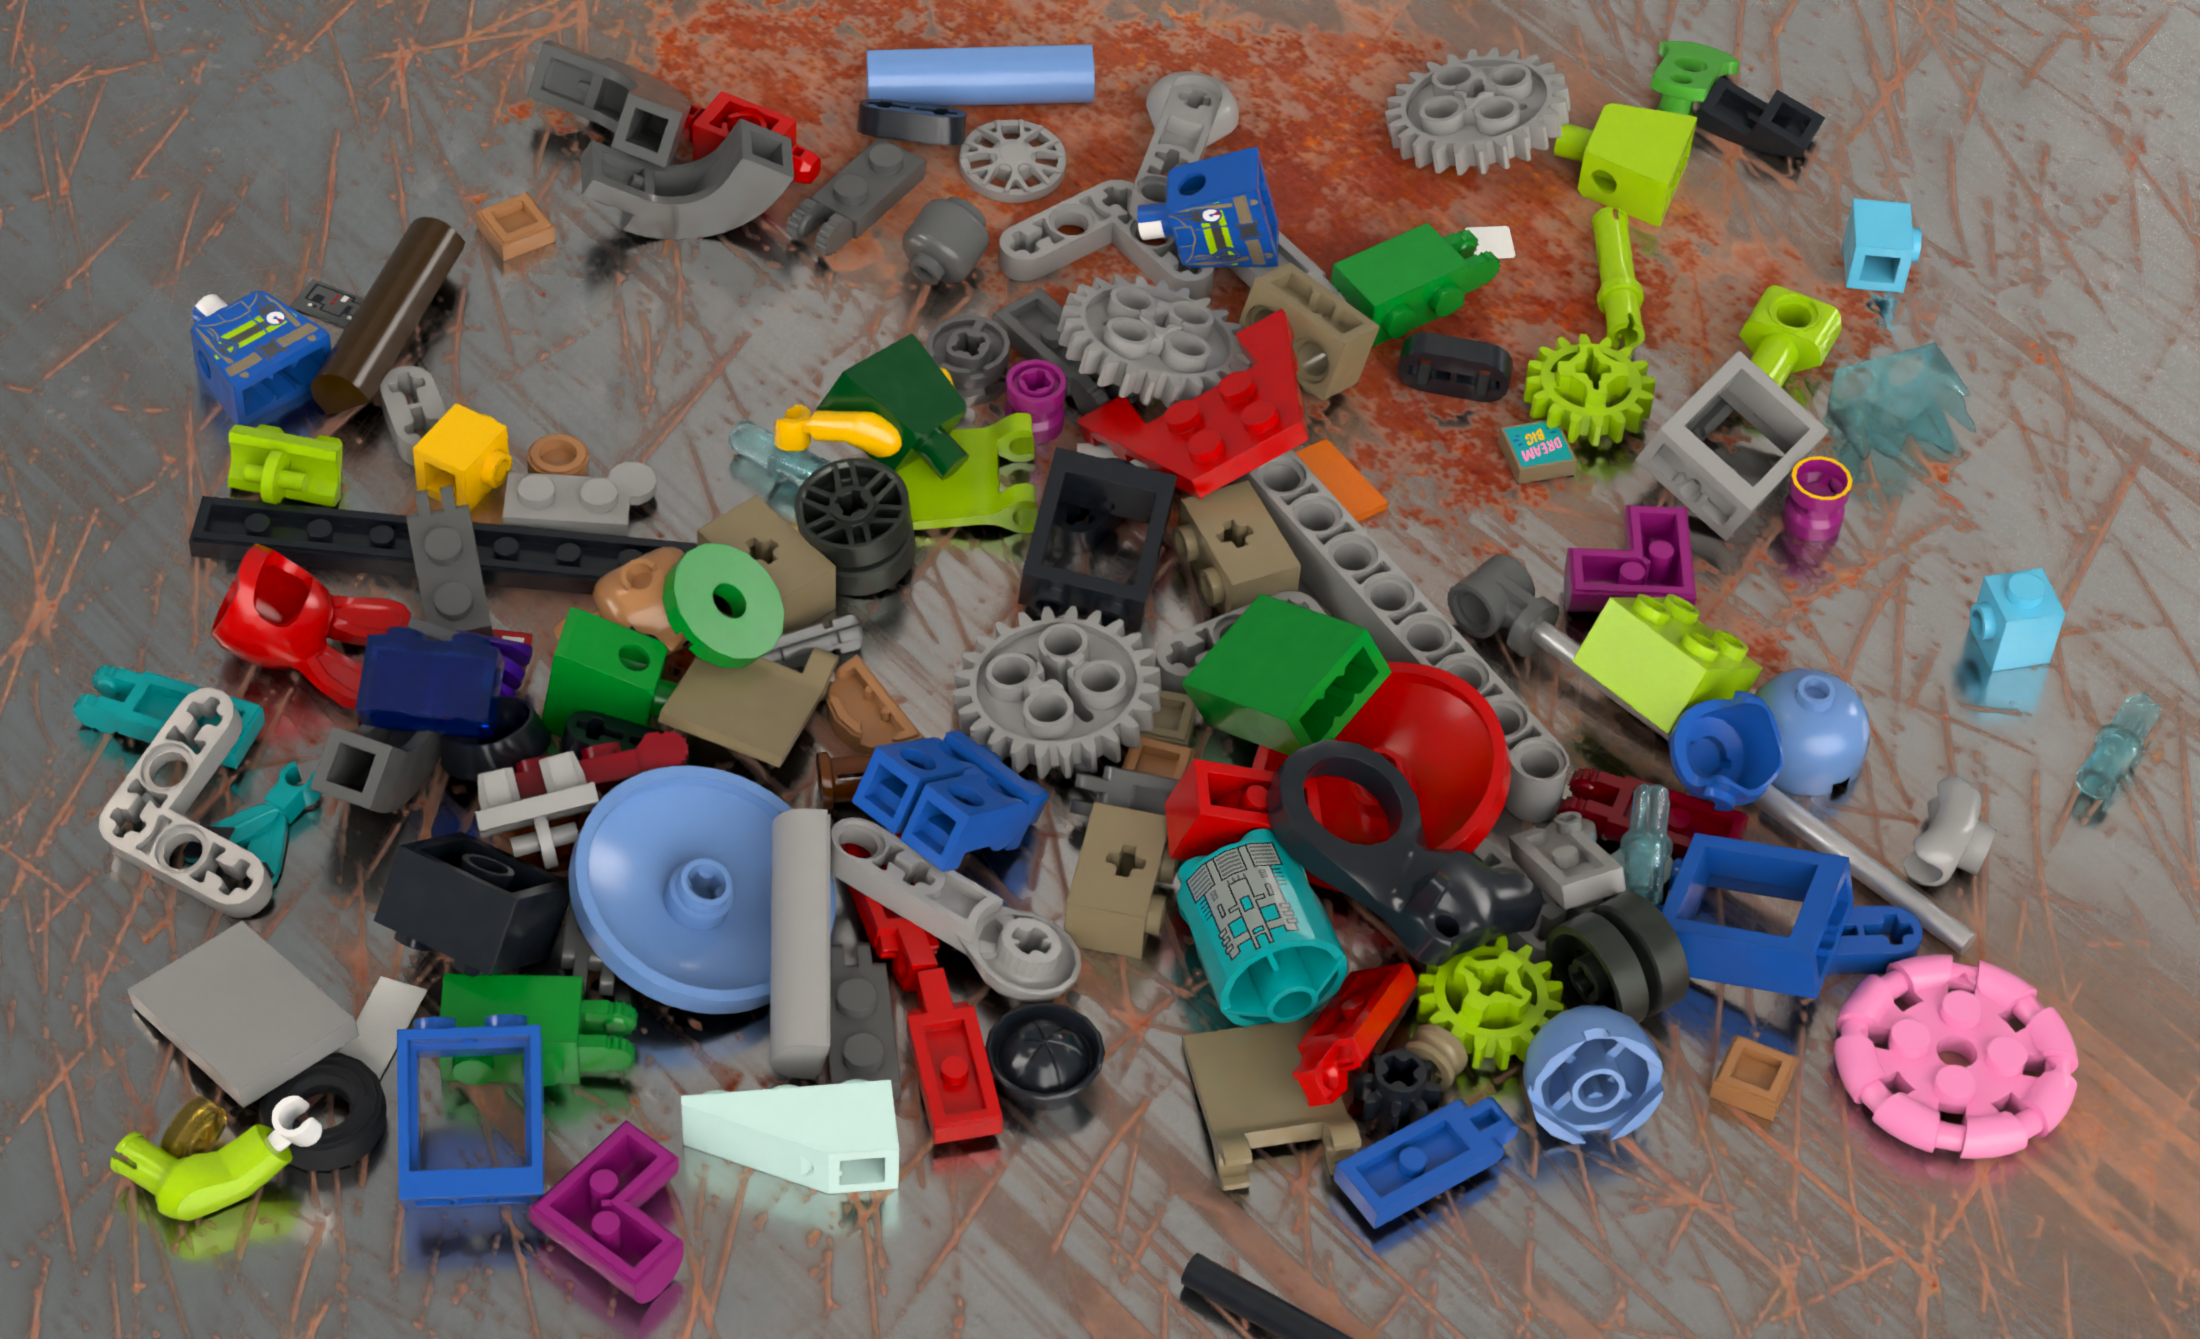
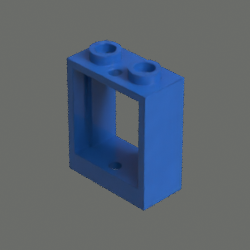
M1695 833L1685 857H1678L1674 861L1670 874V893L1665 904H1658L1656 907L1666 917L1678 936L1686 956L1690 978L1817 999L1854 904L1849 857ZM1708 887L1803 902L1790 937L1694 921Z
M500 1014L485 1017L484 1027H456L455 1018L424 1017L414 1020V1029H398V1192L402 1207L404 1209L524 1205L534 1204L546 1193L543 1034L540 1025H527V1016ZM524 1054L526 1166L421 1170L420 1058Z

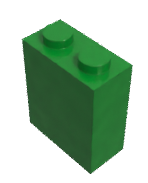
M1260 593L1181 684L1209 727L1290 756L1302 747L1323 740H1334L1392 671L1366 628Z

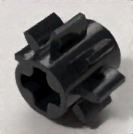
M1401 1047L1399 1050L1386 1052L1382 1056L1375 1052L1371 1053L1367 1073L1362 1072L1356 1075L1353 1097L1359 1100H1364L1361 1118L1363 1122L1373 1121L1375 1125L1388 1131L1389 1135L1427 1116L1428 1110L1438 1109L1442 1085L1430 1082L1434 1063L1431 1060L1422 1061L1416 1054L1407 1051L1404 1047Z

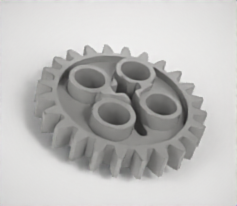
M1493 47L1487 56L1479 57L1475 49H1470L1466 59L1459 60L1455 55L1448 54L1447 64L1440 66L1429 61L1426 63L1428 73L1410 72L1408 74L1410 84H1397L1395 86L1397 96L1388 97L1389 110L1385 111L1393 149L1400 148L1403 160L1414 157L1417 168L1434 162L1435 173L1438 174L1449 166H1456L1457 175H1463L1469 166H1477L1481 174H1486L1489 164L1498 163L1502 168L1508 169L1510 168V158L1516 156L1522 160L1529 161L1531 160V148L1539 150L1549 149L1548 138H1560L1562 136L1561 125L1569 124L1568 111L1571 110L1568 85H1565L1564 74L1555 73L1553 62L1540 65L1538 54L1521 60L1520 49H1515L1504 57L1500 56L1498 47Z
M1114 275L1112 284L1099 277L1094 278L1092 287L1081 283L1078 285L1076 294H1068L1057 327V331L1061 332L1058 344L1068 347L1065 355L1066 359L1081 361L1078 372L1081 374L1097 373L1099 375L1097 385L1099 387L1111 384L1119 386L1118 393L1122 398L1132 392L1140 394L1143 405L1147 406L1153 398L1161 399L1167 409L1175 404V401L1192 400L1216 387L1228 374L1247 370L1250 363L1243 354L1235 336V333L1241 331L1243 326L1238 323L1226 322L1229 315L1227 310L1211 311L1209 309L1211 299L1208 297L1193 300L1189 298V288L1184 287L1174 292L1169 290L1166 280L1162 279L1156 287L1148 285L1147 281L1139 275L1136 277L1135 284H1129L1120 275Z
M1049 606L1044 607L1041 620L1032 621L1026 613L1019 612L1018 627L1012 629L998 621L995 623L996 639L978 635L975 638L977 653L963 652L961 655L963 670L954 672L955 690L953 691L955 715L959 718L960 731L963 734H970L971 740L975 743L986 745L989 750L1001 756V762L1007 757H1011L1012 770L1017 774L1024 770L1028 764L1036 765L1038 779H1044L1051 766H1060L1061 772L1066 779L1072 777L1074 764L1083 763L1090 772H1098L1097 757L1104 755L1113 762H1120V744L1138 749L1141 746L1140 731H1153V713L1161 711L1160 667H1155L1154 650L1152 648L1143 649L1142 634L1139 632L1125 636L1124 621L1121 619L1112 622L1106 627L1102 626V614L1099 610L1093 612L1086 620L1078 619L1076 606H1070L1064 618H1055Z

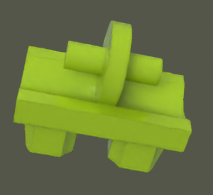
M235 424L229 431L231 463L228 474V487L261 493L264 503L275 505L281 503L283 498L335 507L340 501L343 447L340 438L319 435L316 439L286 434L280 427L259 424L257 428Z

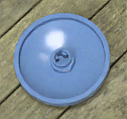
M687 765L657 768L642 772L615 786L596 804L586 819L574 844L569 864L568 880L572 908L577 923L593 951L615 975L629 986L649 998L681 1010L705 1014H733L750 1011L770 1004L772 822L776 816L792 808L771 791L751 780L724 770ZM830 873L831 934L836 912V892L832 873Z

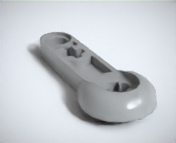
M1193 71L1173 72L1160 78L1149 90L1146 97V108L1155 132L1135 179L1128 206L1131 217L1137 222L1138 205L1157 203L1149 199L1161 202L1167 201V176L1162 175L1163 172H1169L1173 167L1202 160L1207 146L1232 133L1237 127L1239 121L1238 102L1232 91L1216 78Z
M851 817L841 819L834 824L830 832V873L966 954L983 981L997 993L1019 1002L1039 1003L1059 997L1076 982L1082 968L1080 950L1071 936L1052 920L1033 912L1002 906L1004 899L955 870L942 872L900 840L899 837L873 822ZM845 843L859 845L869 851L871 857H855L846 853L840 845ZM883 864L887 865L886 870L881 869Z

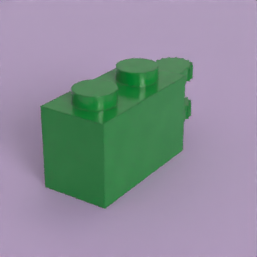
M1425 223L1334 263L1331 284L1337 288L1339 293L1341 292L1347 303L1380 326L1372 346L1375 347L1392 338H1400L1412 329L1439 317H1446L1463 307L1465 294L1480 288L1482 284L1486 285L1487 282H1491V279L1496 277L1495 275L1499 272L1501 265L1498 258L1491 251L1488 252L1486 250L1484 253L1480 252L1479 255H1474V252L1477 251L1476 248L1479 245L1477 242L1479 240L1469 230H1459L1456 234L1452 233L1442 237L1429 223Z
M444 974L439 1017L455 1018L456 1027H484L485 1017L500 1014L527 1016V1025H540L543 1034L544 1086L580 1084L581 1072H607L608 1070L613 1072L620 1070L622 1072L623 1069H629V1066L633 1065L635 1060L634 1043H630L629 1039H624L622 1036L625 1037L626 1034H632V1031L636 1030L638 1017L636 1008H632V1004L628 1005L625 1001L584 1000L583 976H489L481 974L472 977L466 974ZM524 1054L439 1057L441 1081L461 1082L468 1085H482L487 1082L524 1083Z

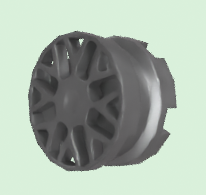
M964 315L952 317L939 323L929 333L926 344L927 352L939 367L945 368L950 373L955 389L967 406L987 404L999 398L1005 392L1007 376L1003 375V372L1006 371L1008 374L1010 370L1008 364L1011 354L1010 340L1007 331L997 322L982 316Z

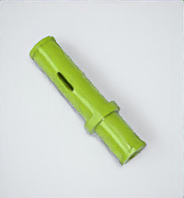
M1605 207L1598 210L1591 220L1601 287L1597 294V303L1600 311L1606 318V337L1611 338V347L1617 350L1620 345L1619 338H1621L1622 348L1630 346L1635 349L1645 339V330L1642 325L1640 307L1644 301V292L1641 284L1635 278L1628 229L1629 219L1623 209L1618 208L1616 212L1617 219H1615L1613 207Z

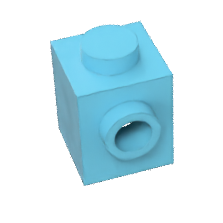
M1853 198L1843 239L1846 288L1904 293L1911 262H1918L1922 241L1921 228L1912 227L1911 203Z
M2043 568L1984 576L1977 602L1970 609L1969 627L1991 672L2050 663L2066 613Z

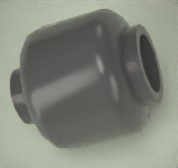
M958 197L933 199L927 203L903 236L902 246L907 258L910 260L908 264L910 271L918 279L929 285H937L939 281L948 284H959L964 281L989 246V234L985 228L986 220L984 215L974 205Z

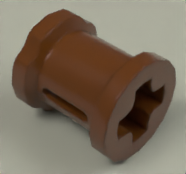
M876 747L871 748L870 754L833 758L829 756L828 752H817L816 769L821 809L833 810L835 803L852 801L861 779L842 781L839 779L862 777Z

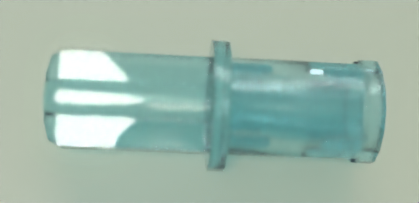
M749 420L739 421L728 440L730 448L765 467L767 475L771 480L779 483L786 481L799 488L814 471L831 463L827 459L808 451V449L794 452L779 449L775 445V434Z
M2138 693L2136 697L2127 698L2112 722L2104 725L2097 731L2094 739L2096 747L2085 764L2076 773V776H2078L2076 784L2087 796L2098 800L2109 799L2115 793L2116 786L2128 767L2135 766L2141 761L2145 752L2143 743L2161 715L2160 706L2151 702L2150 695Z
M1643 783L1634 790L1630 829L1622 836L1620 849L1625 855L1624 879L1626 891L1638 893L1657 906L1663 900L1664 866L1673 851V842L1667 835L1670 808L1669 791L1661 784L1651 786Z

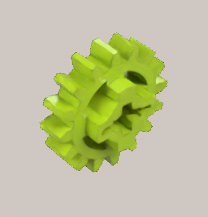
M1580 334L1579 342L1575 345H1571L1568 340L1559 337L1557 338L1555 351L1541 346L1538 350L1537 360L1529 361L1523 400L1524 402L1531 403L1530 417L1532 419L1547 418L1546 426L1550 429L1561 425L1562 429L1567 431V440L1570 443H1574L1579 435L1588 436L1592 446L1599 445L1602 435H1608L1611 440L1619 443L1622 442L1624 429L1637 434L1641 430L1642 420L1650 418L1656 380L1655 377L1647 376L1649 364L1646 360L1631 361L1633 348L1630 346L1616 351L1611 349L1612 341L1608 337H1605L1600 344H1593L1590 342L1587 334Z
M1501 936L1496 940L1494 947L1485 946L1484 944L1474 950L1454 956L1447 963L1439 967L1427 964L1426 973L1420 974L1415 998L1418 1000L1416 1019L1417 1022L1440 1026L1457 1037L1465 1047L1466 1052L1471 1054L1472 1068L1479 1069L1483 1064L1484 1058H1494L1500 1070H1507L1511 1055L1516 1054L1520 1060L1525 1062L1527 1049L1536 1033L1544 1023L1563 1011L1564 1004L1560 1003L1563 984L1560 981H1550L1553 967L1550 961H1543L1537 964L1530 962L1533 947L1527 944L1517 952L1508 950L1507 936Z

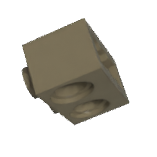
M1291 262L1255 278L1238 324L1243 326L1242 330L1283 309L1293 330L1294 339L1292 340V345L1297 357L1298 371L1296 373L1299 386L1304 391L1316 395L1324 401L1357 384L1380 326Z

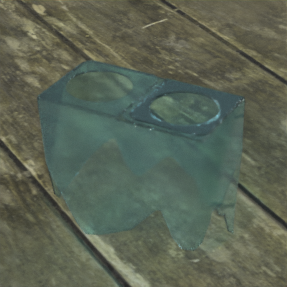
M1936 342L1840 367L1834 371L1827 414L1862 461L1868 459L1871 452L1870 446L1885 455L1894 458L1899 456L1908 435H1915L1924 441H1932L1942 450L1954 453L1955 445L1943 409L1969 431L1976 433L1974 422L1966 411L1963 396H1969L1971 392Z

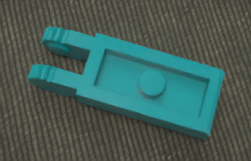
M106 664L105 666L101 665L91 678L93 679L91 682L94 685L93 688L98 691V694L103 696L97 697L95 694L91 695L89 693L86 695L82 694L73 705L74 709L72 712L75 713L74 717L78 718L79 722H82L85 727L96 728L99 732L109 735L118 732V734L151 743L180 702L189 693L202 687L148 671H144L141 674ZM229 696L243 720L242 732L221 765L237 769L264 726L265 717L264 710L260 705ZM217 713L213 718L202 716L197 723L200 728L206 724L216 727L222 719ZM185 740L182 741L196 755L201 752L197 744L192 748Z

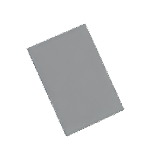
M240 921L127 989L132 1006L243 1108L360 1036L353 1016L243 921Z

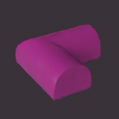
M1626 505L1624 525L1627 550L1568 548L1564 572V605L1566 612L1601 613L1610 597H1637L1639 594H1645L1650 597H1666L1667 594H1673L1685 599L1694 606L1696 604L1697 597L1687 507Z
M625 1120L529 1208V1218L534 1227L637 1303H648L660 1295L676 1275L683 1259L684 1243L682 1239L640 1210V1208L678 1173L679 1157Z

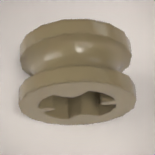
M1424 1024L1418 1027L1412 1034L1411 1041L1403 1046L1407 1051L1416 1054L1422 1061L1431 1060L1434 1063L1430 1082L1442 1085L1441 1092H1445L1454 1082L1455 1075H1458L1468 1062L1466 1049L1460 1040L1450 1031L1433 1024Z

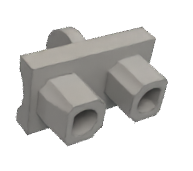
M573 751L539 760L547 794L523 800L520 799L513 767L479 774L478 798L481 810L476 811L475 816L481 839L534 825L535 832L510 838L514 857L540 851L545 870L559 866L555 847L576 842L579 834L575 822L549 828L548 822L592 811L599 802L595 783L586 782L584 772Z

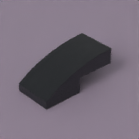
M1721 76L1695 116L1697 117L1696 125L1727 141L1769 154L1802 158L1825 120L1824 116L1779 90H1776L1770 102L1766 103Z

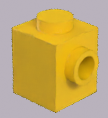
M457 403L413 447L417 491L427 490L429 497L442 502L440 487L452 485L456 506L469 504L470 512L492 488L496 489L505 482L512 466V458L509 455L507 426L499 423L489 415L479 414Z

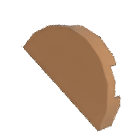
M858 654L838 667L835 672V680L828 689L827 719L834 734L855 751L870 754L872 747L924 739L923 735Z

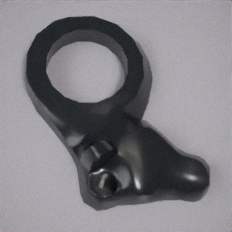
M1323 740L1298 749L1274 773L1266 794L1269 824L1280 844L1294 860L1312 875L1345 893L1380 916L1392 927L1406 949L1418 962L1439 967L1447 963L1454 956L1474 950L1498 937L1530 931L1535 927L1544 903L1541 890L1535 883L1521 875L1500 874L1463 850L1427 848L1418 798L1404 775L1383 755L1358 743ZM1328 775L1343 777L1361 785L1378 800L1387 815L1390 830L1389 839L1373 845L1349 843L1332 835L1315 820L1305 801L1304 782L1307 779Z

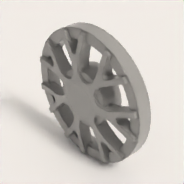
M1023 119L995 120L994 122L977 127L966 137L960 149L959 168L965 182L977 193L1000 202L1024 203L1045 197L1060 185L1065 176L1067 158L1060 140L1042 125L1027 122ZM1003 134H1019V138L1005 139ZM986 139L995 145L993 148L979 145V143ZM1033 139H1037L1043 144L1032 147L1028 143ZM1036 159L1056 160L1057 167L1037 163ZM990 160L989 165L975 169L971 168L969 162ZM1034 175L1040 181V184L1028 187L1024 180ZM994 176L1007 182L1005 188L990 183ZM1014 186H1018V187H1019V189H1012V188H1013Z

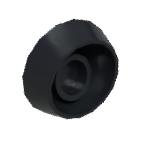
M513 696L481 699L465 705L453 713L445 722L440 764L447 774L470 781H478L479 774L502 768L513 767L514 773H517L515 766L517 762L541 757L551 745L552 733L531 704L524 699Z
M1048 1002L1022 1005L1002 1015L989 1030L985 1045L991 1073L1007 1097L1023 1107L1042 1111L1060 1109L1077 1101L1100 1073L1105 1056L1101 1033L1088 1017L1069 1006Z

